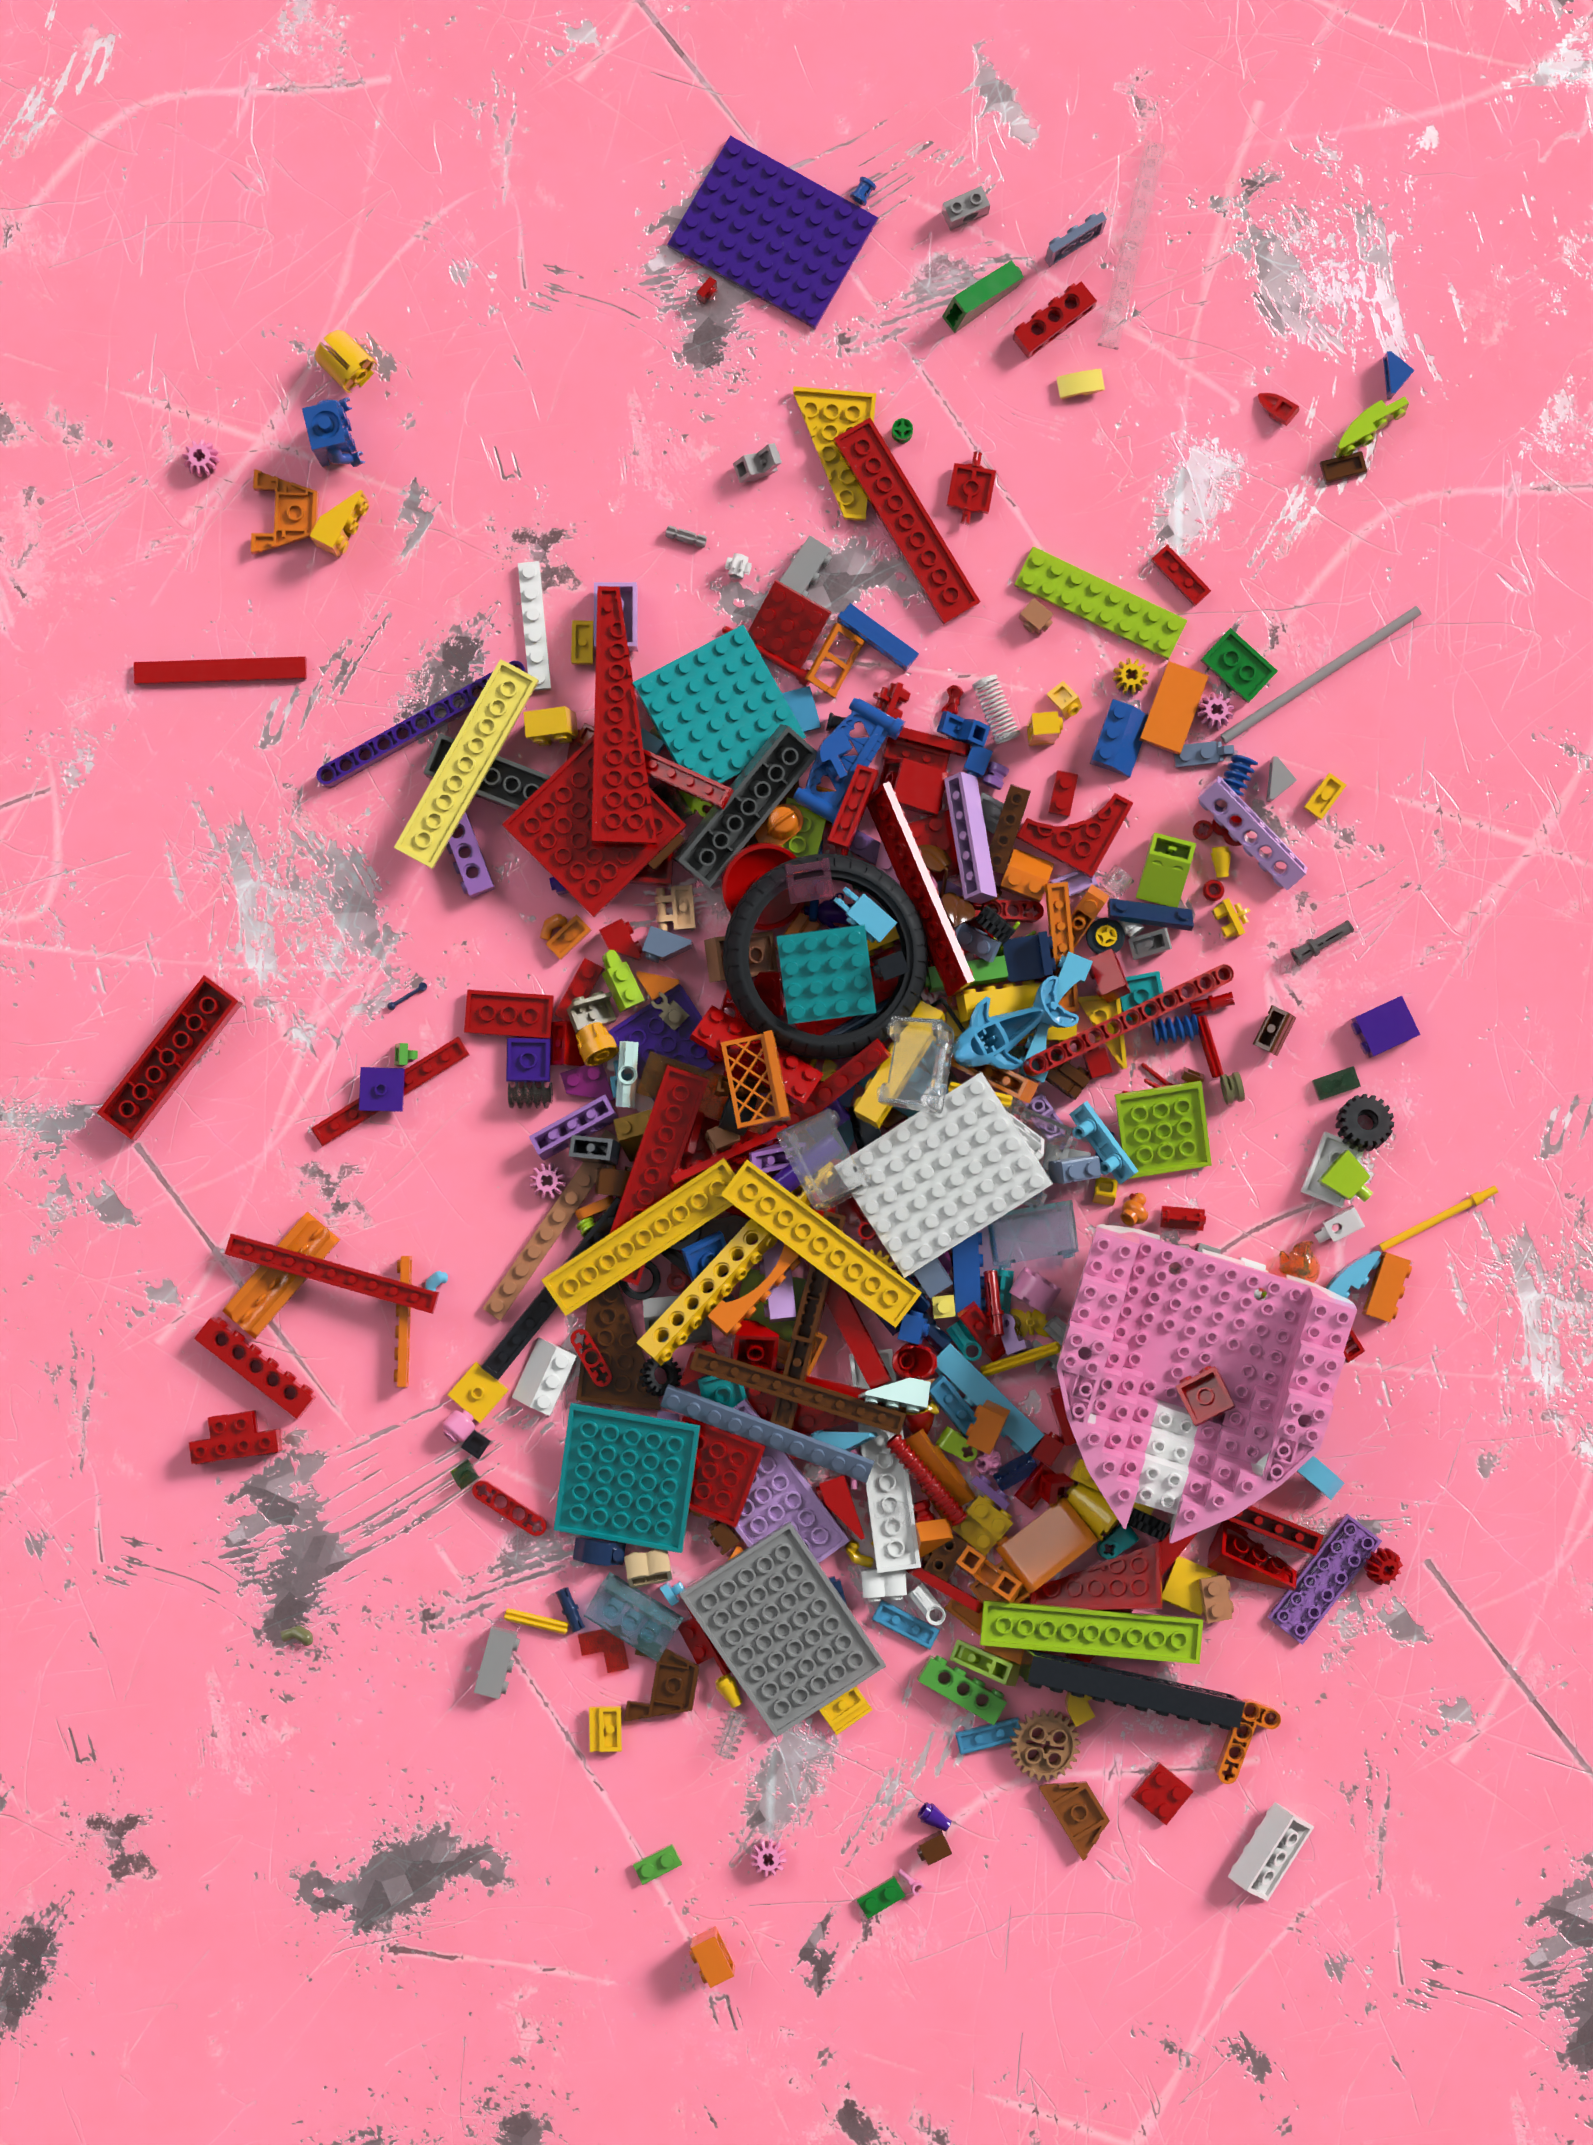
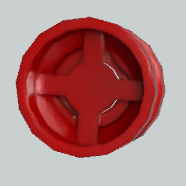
M929 1499L913 1503L915 1524L936 1520L934 1514L929 1510L931 1507Z

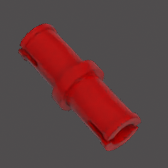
M1232 992L1214 997L1209 995L1206 999L1189 1002L1190 1010L1195 1015L1207 1011L1216 1012V1009L1235 1005Z

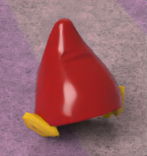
M932 1400L931 1402L928 1401L927 1408L920 1410L919 1413L908 1412L905 1407L900 1408V1412L906 1413L904 1423L912 1434L923 1429L928 1435L935 1415L939 1414V1408Z

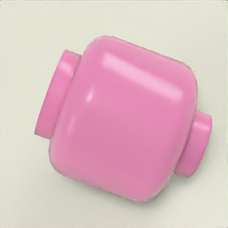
M466 1410L463 1412L453 1411L443 1422V1434L454 1443L457 1441L464 1442L475 1430V1425L472 1422L474 1417Z

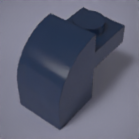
M575 1538L573 1560L602 1566H623L626 1544L622 1542L600 1541L592 1538Z

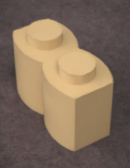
M654 1548L647 1553L632 1552L624 1557L630 1588L643 1587L651 1583H664L673 1579L669 1554L666 1550Z

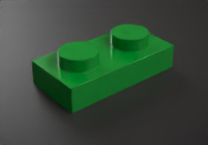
M892 1876L856 1899L867 1919L906 1896L895 1876Z

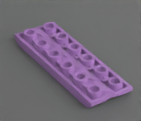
M1346 1514L1320 1546L1317 1555L1310 1559L1297 1576L1296 1589L1294 1591L1287 1590L1270 1611L1267 1618L1303 1645L1366 1563L1365 1559L1370 1558L1371 1552L1377 1549L1382 1540L1349 1514Z

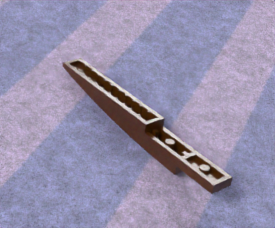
M824 1211L823 1218L843 1232L846 1216ZM810 1264L783 1375L805 1382L831 1279L812 1264ZM777 1397L770 1422L792 1429L799 1403Z

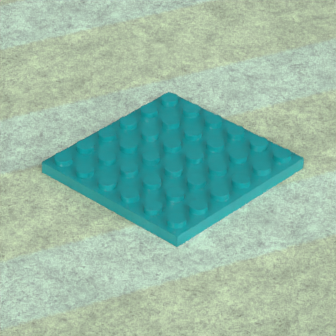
M744 624L632 682L636 694L674 762L721 784L743 771L780 724L788 725L800 737L806 738Z
M571 1403L554 1530L682 1553L701 1425Z

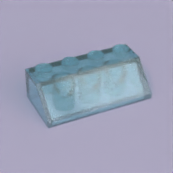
M611 1572L600 1584L584 1614V1617L657 1662L662 1657L684 1620V1617L639 1589L630 1588L626 1581Z

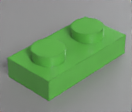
M673 1843L633 1863L642 1885L682 1865V1861Z

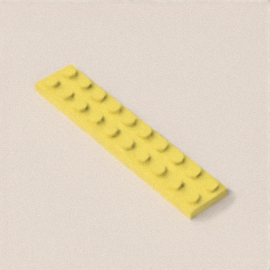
M502 659L499 660L395 844L394 848L431 869L435 867L537 686L538 679Z

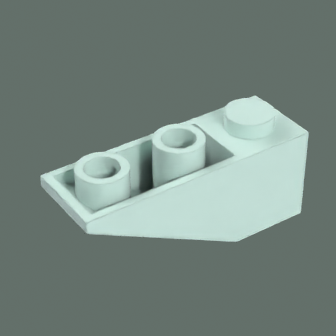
M907 1378L859 1394L858 1398L865 1399V1402L878 1404V1402L886 1403L888 1408L897 1409L901 1406L905 1407L908 1412L919 1413L920 1410L928 1406L931 1382Z

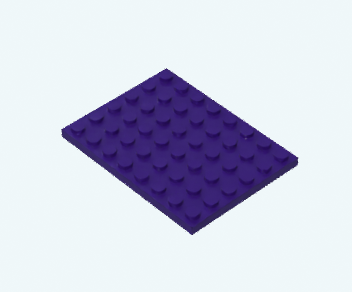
M730 135L667 246L816 329L875 227L878 217Z

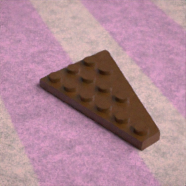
M616 1282L588 1301L585 1330L591 1335L612 1372V1381L607 1386H597L581 1361L576 1400L661 1410L659 1397L657 1395L652 1396L651 1392L647 1393L645 1391L647 1387L641 1386L644 1380H639V1376L643 1375V1373L639 1372L640 1369L644 1368L642 1365L646 1361L641 1347L636 1343L638 1339L619 1285ZM584 1334V1338H583V1347H584V1348H582V1353H583L586 1349L593 1347V1346L591 1345V1343H589V1345L586 1346V1344H585V1342H584V1339L586 1338V1335H585V1334ZM589 1351L585 1355V1360L589 1364H594L597 1362L598 1356L595 1352ZM600 1362L599 1365L590 1369L592 1372L597 1370L599 1373L597 1380H602L605 1383L608 1373L601 1372L599 1367H602L603 1364Z

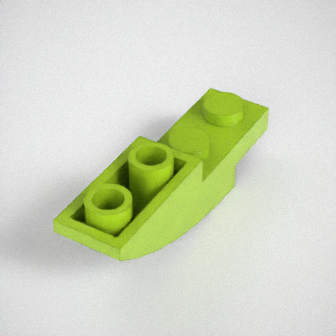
M1404 396L1387 406L1381 399L1362 412L1342 436L1335 453L1336 458L1352 454L1361 445L1363 447L1369 445L1374 441L1377 430L1385 427L1393 419H1401L1406 414L1409 405L1406 397Z

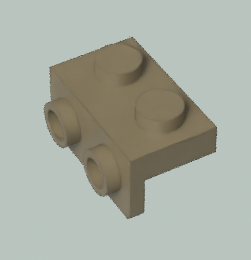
M600 991L594 993L589 998L581 996L572 1000V1003L567 1008V1012L575 1033L592 1023L600 1022L603 1025H607L617 1020L610 1003L611 992L604 993Z

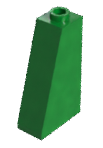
M1011 260L955 295L942 315L952 331L956 333L1015 290L1024 278L1020 268Z

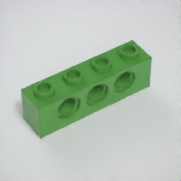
M930 1655L917 1680L988 1723L995 1725L1007 1704L1006 1699L1003 1698L1005 1695L995 1688L992 1691L985 1688L986 1683L976 1677L973 1680L965 1676L967 1672L957 1666L953 1669L946 1665L948 1661L941 1656L936 1655V1657ZM941 1672H948L950 1674V1679L947 1682H940L938 1680V1675ZM961 1683L969 1685V1690L964 1694L957 1691V1687ZM980 1694L988 1696V1701L983 1705L976 1702V1698Z

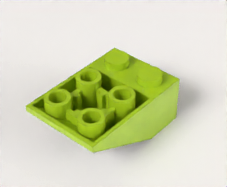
M1154 832L1150 839L1136 898L1178 908L1196 843Z

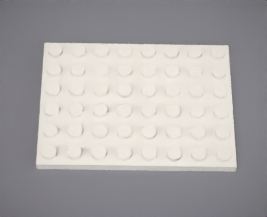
M982 1072L834 1166L904 1278L1053 1184Z

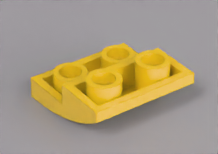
M1178 1556L1173 1562L1169 1577L1165 1581L1162 1590V1600L1201 1616L1203 1606L1198 1579L1217 1576L1218 1572Z

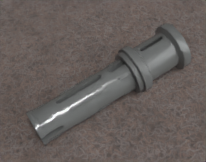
M1346 920L1314 940L1312 938L1307 939L1305 944L1296 949H1290L1291 956L1297 965L1300 966L1308 958L1318 956L1320 950L1353 933L1354 928L1350 921Z

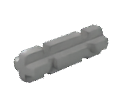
M671 525L667 527L665 532L667 538H676L677 541L691 545L696 544L697 547L704 548L707 543L705 535H696L694 532L681 528L678 530Z

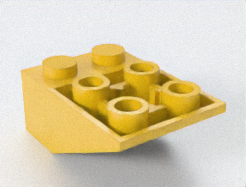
M362 490L357 491L319 517L310 534V538L317 547L338 558L341 553L344 554L347 551L350 536L355 535L359 528L358 521L361 516L366 515L369 509V501Z

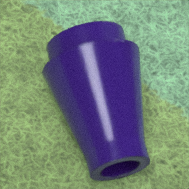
M925 1802L918 1812V1818L921 1819L922 1823L939 1828L944 1832L951 1825L952 1820L947 1818L933 1803Z

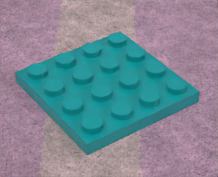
M865 924L779 935L776 937L788 1024L876 1013Z

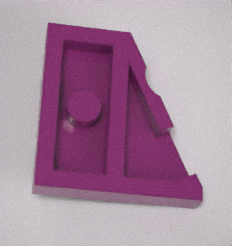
M603 1064L597 1066L584 1065L560 1073L566 1094L589 1098H599L606 1095L610 1101L614 1100Z

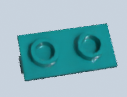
M992 1269L997 1271L1001 1310L1004 1311V1314H1010L1012 1294L1009 1291L1013 1285L1014 1271Z

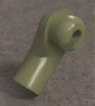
M298 1625L280 1632L283 1642L295 1638L302 1642L304 1646H309L313 1643L312 1633L302 1626Z

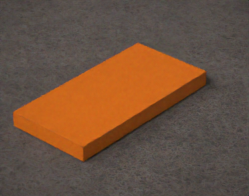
M1168 661L1139 740L1180 755L1209 676Z

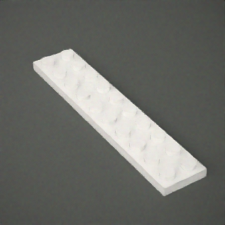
M892 1349L878 1350L892 1381L882 1386L897 1382L896 1374L892 1367ZM849 1354L853 1386L871 1390L853 1354ZM858 1422L859 1432H877L878 1437L861 1445L862 1456L874 1460L866 1483L877 1573L920 1568L921 1563L910 1480L907 1473L908 1469H904L903 1464L899 1463V1459L894 1457L895 1454L890 1453L891 1449H887L885 1446L887 1441L896 1434ZM903 1427L900 1432L902 1439H904Z

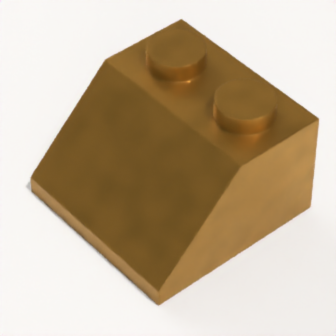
M652 1109L613 1119L618 1141L630 1162L635 1160Z

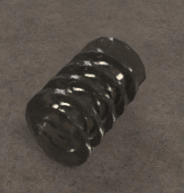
M515 1081L513 1087L508 1083V1104L511 1109L514 1108L516 1103L519 1109L523 1108L524 1103L527 1109H531L533 1103L536 1109H539L542 1103L544 1108L548 1109L550 1103L552 1104L553 1102L552 1082L549 1083L548 1088L545 1087L544 1082H541L539 1088H537L535 1082H532L530 1088H528L525 1081L522 1088L519 1087L518 1081Z

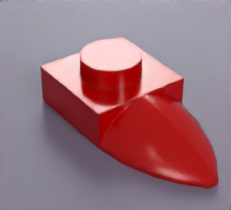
M1258 394L1260 404L1269 412V416L1285 426L1300 411L1297 404L1278 394Z

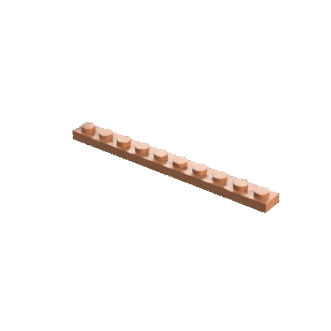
M605 1130L600 1137L614 1139L619 1143L618 1138L608 1130ZM582 1163L482 1309L500 1321L503 1319L574 1216L575 1211L578 1210L596 1184L597 1168H603L604 1164Z

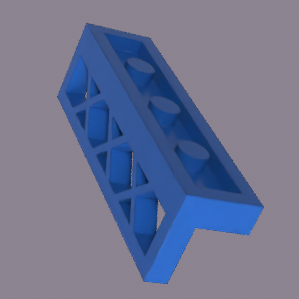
M851 603L844 612L841 611L838 615V623L863 639L868 645L905 672H907L919 656L917 651Z

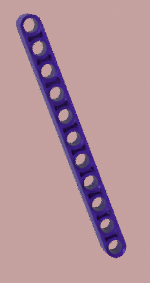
M515 660L509 662V664L521 668L522 671L526 672V669L521 662ZM493 671L321 766L316 774L318 781L325 787H334L471 711L478 699L473 696L474 690L477 688L484 689ZM457 699H464L465 704L461 708H456L454 706ZM439 709L446 710V715L441 719L436 718V712ZM419 720H427L425 728H417ZM401 730H407V738L399 739V732ZM388 740L390 743L389 747L385 750L379 749L380 742ZM363 751H370L371 755L368 760H361L360 755ZM345 761H350L352 763L351 768L343 771L342 764ZM328 771L333 773L330 781H323L324 773Z

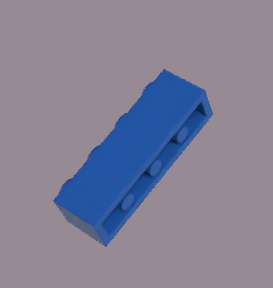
M982 1232L973 1234L951 1248L956 1317H958L957 1313L973 1301H975L981 1311L986 1310L985 1298H981V1289L985 1288L984 1276H980V1267H983V1254H979V1245H982Z

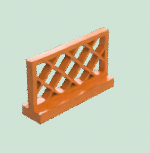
M772 1030L763 1032L764 1034L721 1042L738 1129L780 1120H791ZM761 1040L762 1049L758 1055L747 1049L753 1041ZM736 1045L742 1049L736 1060L728 1055L727 1047ZM745 1052L755 1057L749 1068L739 1063ZM763 1053H764V1059H765V1060H763L762 1058H760ZM729 1060H731L732 1062H734L731 1067H730V1062H729ZM758 1060L766 1065V1071L762 1076L752 1071ZM736 1065L746 1070L740 1081L732 1077L731 1072ZM749 1073L759 1079L753 1090L743 1084ZM767 1074H768V1079H769V1081H767L766 1079H764ZM762 1081L768 1084L771 1089L766 1098L756 1092ZM740 1086L751 1092L744 1103L736 1098V1092ZM753 1095L764 1100L757 1111L747 1105ZM768 1103L774 1107L776 1116L766 1118L760 1112ZM745 1107L755 1113L751 1121L741 1123L740 1114Z

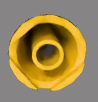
M1074 1483L1066 1492L1069 1495L1067 1498L1069 1503L1100 1541H1103L1104 1537L1102 1535L1104 1533L1109 1535L1119 1520L1102 1493L1082 1483L1078 1485Z

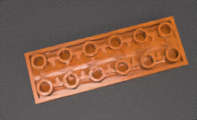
M306 1212L277 1246L325 1259L341 1239L309 1212ZM260 1265L224 1307L222 1312L256 1339L308 1278Z

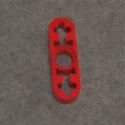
M585 1329L575 1330L570 1337L571 1344L593 1382L600 1387L607 1386L613 1377L610 1368L589 1332ZM576 1334H585L586 1338L584 1339V1342L586 1346H588L589 1343H591L593 1347L588 1348L583 1353H581L579 1349H582L584 1347L580 1342H575V1339L577 1338ZM589 1351L595 1352L598 1356V1360L594 1364H589L585 1360V1355ZM600 1362L603 1364L602 1367H599L601 1372L608 1373L605 1383L602 1380H597L599 1376L597 1370L592 1372L590 1369L599 1365Z

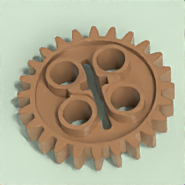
M1041 1708L1040 1715L1032 1710L1033 1717L1030 1718L1025 1714V1722L1017 1721L1021 1727L1019 1729L1013 1728L1016 1736H1010V1739L1015 1743L1009 1745V1748L1015 1752L1010 1755L1013 1759H1017L1014 1764L1017 1767L1021 1766L1020 1771L1022 1773L1027 1772L1029 1778H1032L1035 1774L1038 1781H1040L1042 1775L1046 1781H1049L1050 1775L1058 1779V1772L1066 1775L1064 1768L1072 1769V1766L1069 1764L1070 1761L1077 1762L1073 1755L1080 1753L1079 1749L1075 1746L1080 1745L1081 1742L1074 1738L1078 1737L1079 1733L1073 1731L1076 1727L1073 1723L1068 1724L1070 1719L1067 1716L1062 1719L1063 1714L1060 1711L1055 1715L1053 1709H1050L1048 1714H1046L1045 1710ZM1035 1728H1041V1733L1038 1736H1032ZM1056 1732H1062V1737L1059 1740H1053ZM1027 1740H1032L1033 1742H1036V1743H1026V1741H1027ZM1047 1741L1051 1746L1045 1745L1043 1749L1040 1744H1045ZM1055 1746H1056V1747H1061V1746H1063V1749H1062V1750H1061V1749H1057V1748H1055ZM1032 1749H1036V1755L1032 1758H1028V1752ZM1053 1753H1057V1759L1053 1762H1050L1049 1756Z

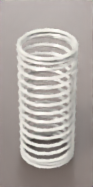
M994 674L974 682L972 686L974 691H976V696H978L977 700H981L979 704L982 705L981 709H984L985 718H988L986 722L989 723L990 731L995 736L994 742H996L995 744H1001L1016 738L1021 732L1020 730H1015L1018 726H1014L995 734L999 730L1016 724V721L998 729L993 728L1010 722L1015 717L991 725L1013 714L1010 712L1002 715L1010 711L1011 708L1004 709L1009 706L1008 703L1001 705L1007 702V699L998 701L1006 695H1000L1004 690L997 691L1002 686L994 687L1000 683V681L994 682L998 679L997 675ZM992 688V689H990V690H988V691H986V692H984V693H982V694H978L979 692H981V691H983V690ZM995 692V693H993V694L988 695V696L985 697V698H980V697H982L983 695H986V694ZM995 697V698H993V699H991V700H989V701H987V702H985V703H982V702H983L984 700H986V699ZM998 701V702H996V703H994V704H992V705H990V706H988V707H984L985 705H987V704H989V703ZM998 705H1001V706H999V707H997V708H995V709H993V710H991V711L985 712V711L988 710L989 708H993V707H996V706H998ZM1001 709H1004V710H1002V711H1000V712H998V713H996V714H994V715L987 716V715H989L990 713H993V712L999 711V710H1001ZM1002 715V716L996 718L995 720H990V719L993 718V717Z

